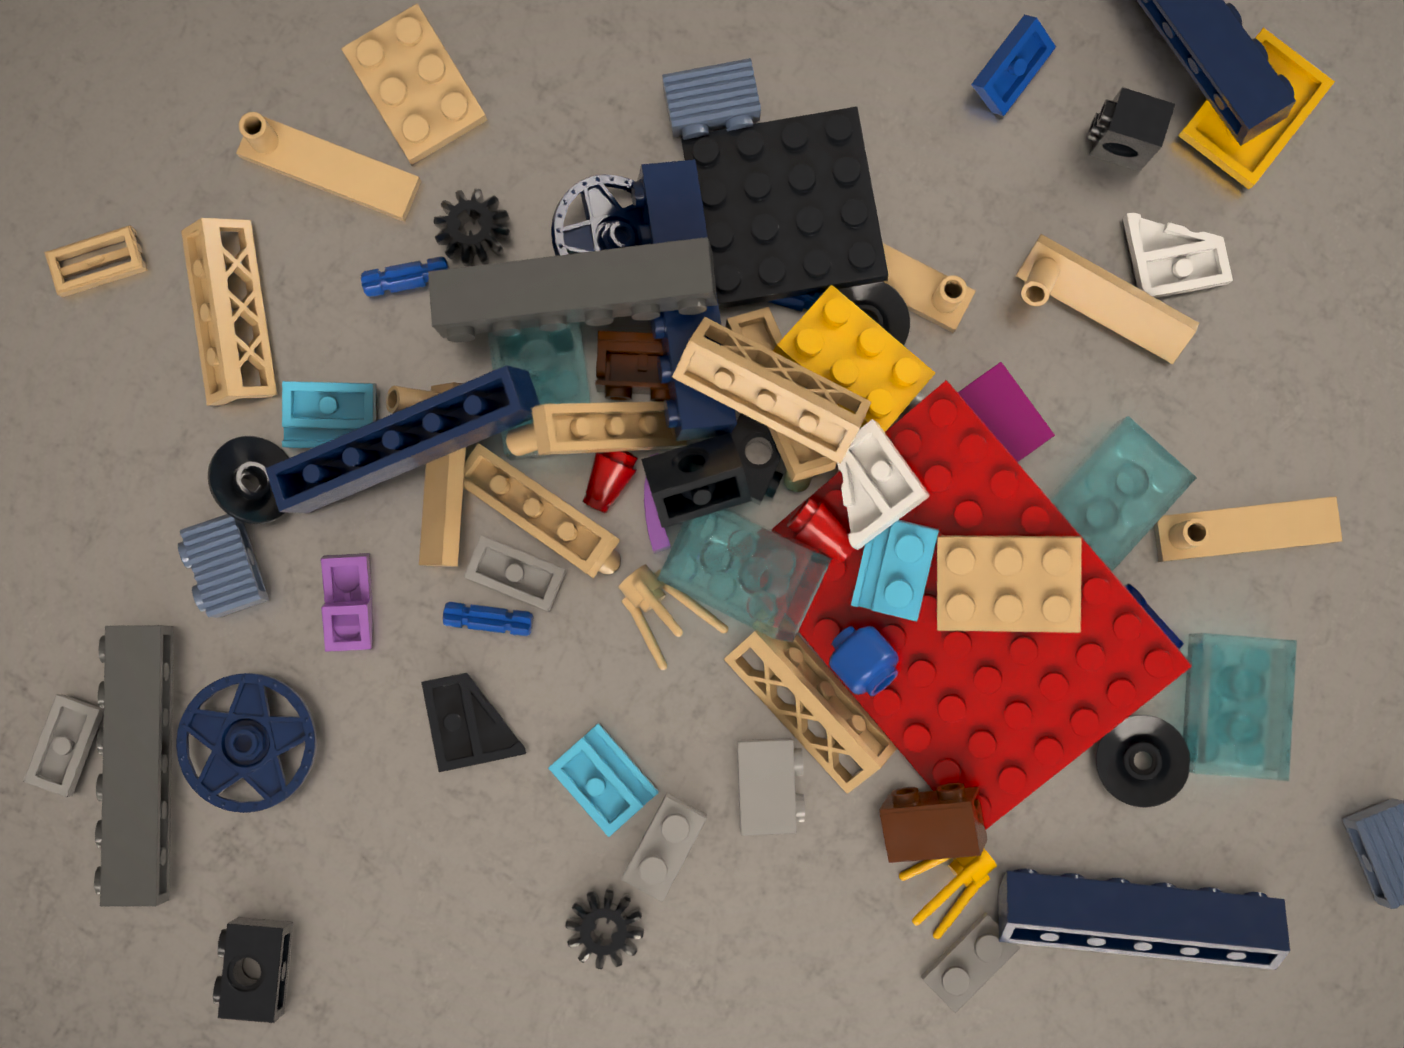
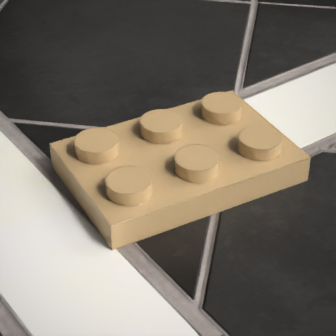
M418 4L341 48L411 165L487 121L485 113Z
M938 535L937 630L1081 633V536Z

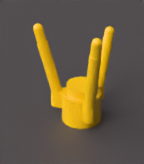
M983 849L981 856L953 858L954 861L948 867L956 877L913 917L912 923L914 925H920L959 887L964 885L967 888L933 932L934 939H940L978 889L990 880L988 874L997 867V864L985 849ZM951 858L923 860L902 871L899 874V879L905 881Z

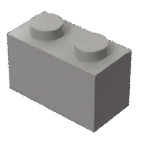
M793 739L737 740L741 836L797 834V822H805L804 794H795V776H803L802 748H794Z
M666 793L621 880L663 902L704 826L707 814Z

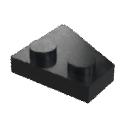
M468 673L421 682L438 772L526 754L524 745L513 734Z

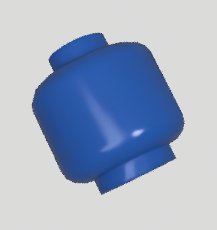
M850 626L838 634L832 641V646L835 650L830 657L829 665L852 693L857 695L868 693L870 696H874L884 690L897 677L899 672L895 668L899 661V656L874 627L868 626L855 630L853 626Z

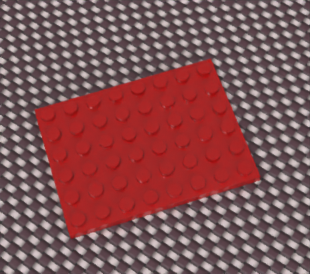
M945 380L885 432L930 495V497L899 520L939 529V536H1081L948 380ZM839 471L809 498L817 504L822 501L851 533L847 507L844 506L842 497L843 477L841 471ZM802 504L737 558L933 791L947 783H963L965 788L979 787L975 800L979 799L985 830L1192 667L1190 661L1082 536L1081 633L938 631L937 542L917 622L872 611L860 606H851L865 545L859 550L854 549L840 563L835 558H831L794 539V532L787 528V524ZM850 626H853L855 630L868 626L874 627L899 656V661L895 668L899 672L897 677L884 690L874 696H870L868 693L860 695L852 693L829 665L830 657L835 650L832 646V641L838 634Z

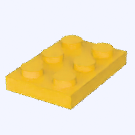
M1264 27L1255 39L1259 40L1266 49L1268 62L1277 75H1284L1294 90L1296 102L1287 118L1240 146L1206 99L1178 135L1248 190L1256 184L1335 82Z
M833 285L821 295L773 350V352L871 401L860 427L862 428L873 419L878 422L884 432L888 430L935 375V372ZM837 404L838 406H840V407H842V408L848 410L849 412L855 414V412H853V411H851V410H849V409H847V408L841 406L840 404Z

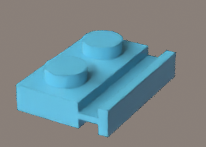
M282 381V427H284L282 447L314 448L376 421V383Z
M897 520L865 544L851 606H860L872 611L917 622L939 529Z
M600 723L548 767L608 837L659 793L658 789Z

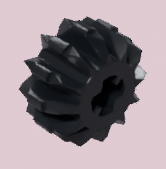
M474 189L471 200H467L462 190H457L456 198L459 202L454 206L446 200L441 203L442 209L448 216L434 217L433 222L435 226L442 229L435 236L438 245H448L445 254L450 260L461 254V261L464 266L469 267L472 264L474 255H478L482 265L488 264L489 258L486 251L491 249L498 255L504 252L503 247L496 239L505 240L511 237L510 230L502 226L510 219L506 210H497L500 202L496 196H491L483 202L484 198L481 189ZM476 220H478L481 230L475 235L470 230L468 236L464 225L469 221H472L473 225H475Z
M612 888L606 889L604 902L600 903L598 895L594 890L587 893V901L590 908L576 901L572 909L582 919L570 918L567 919L565 924L567 929L580 932L568 939V946L572 948L581 944L585 945L578 957L582 963L588 960L591 953L597 954L595 962L597 969H603L606 955H610L615 967L621 966L623 958L619 949L628 955L634 956L638 948L628 938L640 939L644 936L643 928L629 925L642 918L641 910L637 909L625 913L624 910L629 906L631 897L629 895L623 896L618 905L612 903L614 897V889ZM599 918H607L606 924L610 920L615 923L616 926L613 928L611 938L604 939V933H601L600 936L595 934L594 930L598 925Z

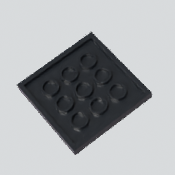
M857 106L756 123L751 127L727 131V129L709 131V135L683 140V136H681L684 160H696L707 236L713 254L719 309L825 292L831 285L836 289H843L888 281L887 264Z

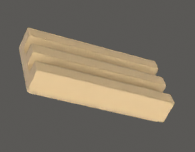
M129 225L44 252L57 295L63 298L148 271L145 261L142 260L141 254L143 253L141 246L136 240L137 233L135 228ZM123 241L126 242L127 247L60 268V261ZM131 258L130 262L64 282L65 278Z

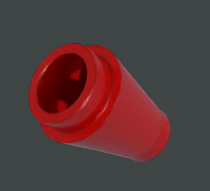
M628 451L596 452L585 491L586 494L582 502L598 511L607 513L610 505L614 503L636 473L637 469L634 466L638 457Z
M808 498L787 524V528L794 532V539L831 558H835L840 563L854 550L849 543L848 534L850 532L822 501L817 504L811 498Z

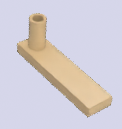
M257 112L246 113L239 121V130L243 138L236 154L240 158L405 222L421 184L418 176L266 118Z
M1040 234L1016 274L1018 278L1026 281L1021 294L1027 304L1041 306L1047 302L1049 296H1052L1171 364L1176 361L1196 333L1199 322L1043 234Z
M883 243L888 270V281L884 282L901 295L909 311L954 333L976 290L968 287L962 278L946 276Z
M769 307L730 317L726 320V328L771 351L774 350L783 338ZM752 361V362H754V363H756V364H758V365H760V366H762V367H765V366H763V365L757 363L756 361ZM794 382L795 384H797V385H799V386L805 388L804 386L798 384L797 382ZM768 427L786 467L784 483L791 491H805L810 486L813 476L836 468V461Z
M452 382L431 386V391L392 386L386 396V408L389 413H396L462 383ZM466 447L426 463L419 565L458 566Z
M664 401L542 404L531 408L533 423L511 429L506 437L508 449L516 456L538 451L539 455L676 449L687 445V440L676 441L674 428H667Z
M480 443L477 444L465 461L463 488L592 578L595 577L598 571L602 574H612L619 568L621 558L614 549L620 541L617 537Z
M1336 496L1153 517L1158 562L1343 541Z

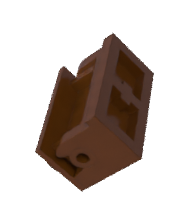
M598 331L597 380H595L597 392H604L605 399L616 401L632 400V394L650 395V401L653 402L670 400L668 383L661 384L658 375L657 358L663 355L662 339H654L652 333Z
M947 783L937 787L936 791L919 792L917 787H903L892 791L891 795L887 796L879 809L888 862L896 863L981 856L988 839L979 799L975 800L979 787L965 788L963 783Z

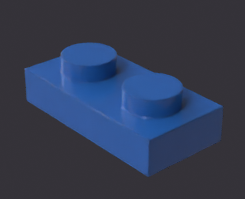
M1023 15L971 84L992 113L1005 116L1056 48V45L1037 17Z

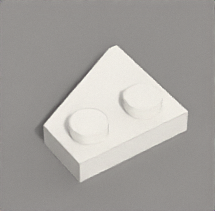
M1134 212L1127 213L1123 217L1137 288L1155 298L1227 285L1233 281L1224 237L1203 231L1194 233L1185 226L1170 222L1162 224L1143 219L1141 214Z
M872 419L858 430L841 464L838 463V469L843 477L841 487L843 503L847 507L851 531L848 534L849 543L857 550L930 497L878 422Z

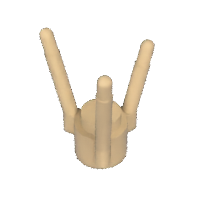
M645 564L630 574L619 585V589L626 596L621 602L632 614L658 667L661 670H665L667 663L639 608L641 607L644 612L653 609L673 634L680 637L683 634V630L660 602L666 596L661 590L662 588L721 633H727L728 626L671 583L661 570L653 573Z

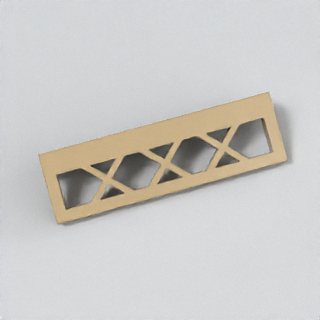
M200 218L181 230L207 406L225 405L240 398L273 397L277 395L251 220ZM220 231L238 232L240 251L235 258L222 246ZM232 272L246 284L247 294L242 301L228 289L227 279ZM239 316L252 326L253 339L248 345L235 335L234 322ZM246 360L259 370L261 386L243 387L240 368Z
M704 317L690 338L672 377L840 464L860 429L871 404V401L707 317ZM705 336H707V337L713 339L714 341H716V342H718V343H720V344H722V345H724V346H721V345H719V344H717V343H715V342H713V341H711V340L705 338ZM752 361H756L757 363H759V364H761V365H763V366H765V367H762V366H760V365H758V364H756V363H754V362H752ZM794 382H797L798 384L806 387L807 389L795 384ZM837 404H840L841 406H843V407H845V408H847V409H849V410L855 412V414H853V413L849 412L848 410H846V409H844V408L838 406Z
M776 611L724 658L726 663L847 794L878 771L897 749L848 689ZM751 647L764 661V671L754 670L741 655ZM777 685L787 687L795 695L796 705L785 703L777 695ZM808 719L821 723L826 729L827 739L816 737L808 729ZM839 753L850 755L862 769L852 776L839 762Z

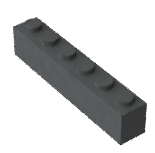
M708 237L428 271L432 326L443 338H447L451 342L471 341L475 339V334L493 332L495 336L510 337L520 334L521 329L539 327L542 331H559L567 328V323L585 321L587 325L602 326L612 323L614 321L613 318L632 316L635 320H651L658 318L660 312L679 310L680 314L694 315L705 312L707 306L717 305L713 254Z
M105 626V635H102L99 641L98 652L100 661L104 663V681H101L98 687V704L101 709H104L103 727L99 729L97 734V750L100 755H103V771L98 775L96 782V796L98 801H102V820L97 822L95 829L96 846L101 848V866H98L95 872L94 888L96 894H100V907L158 906L169 901L174 626Z

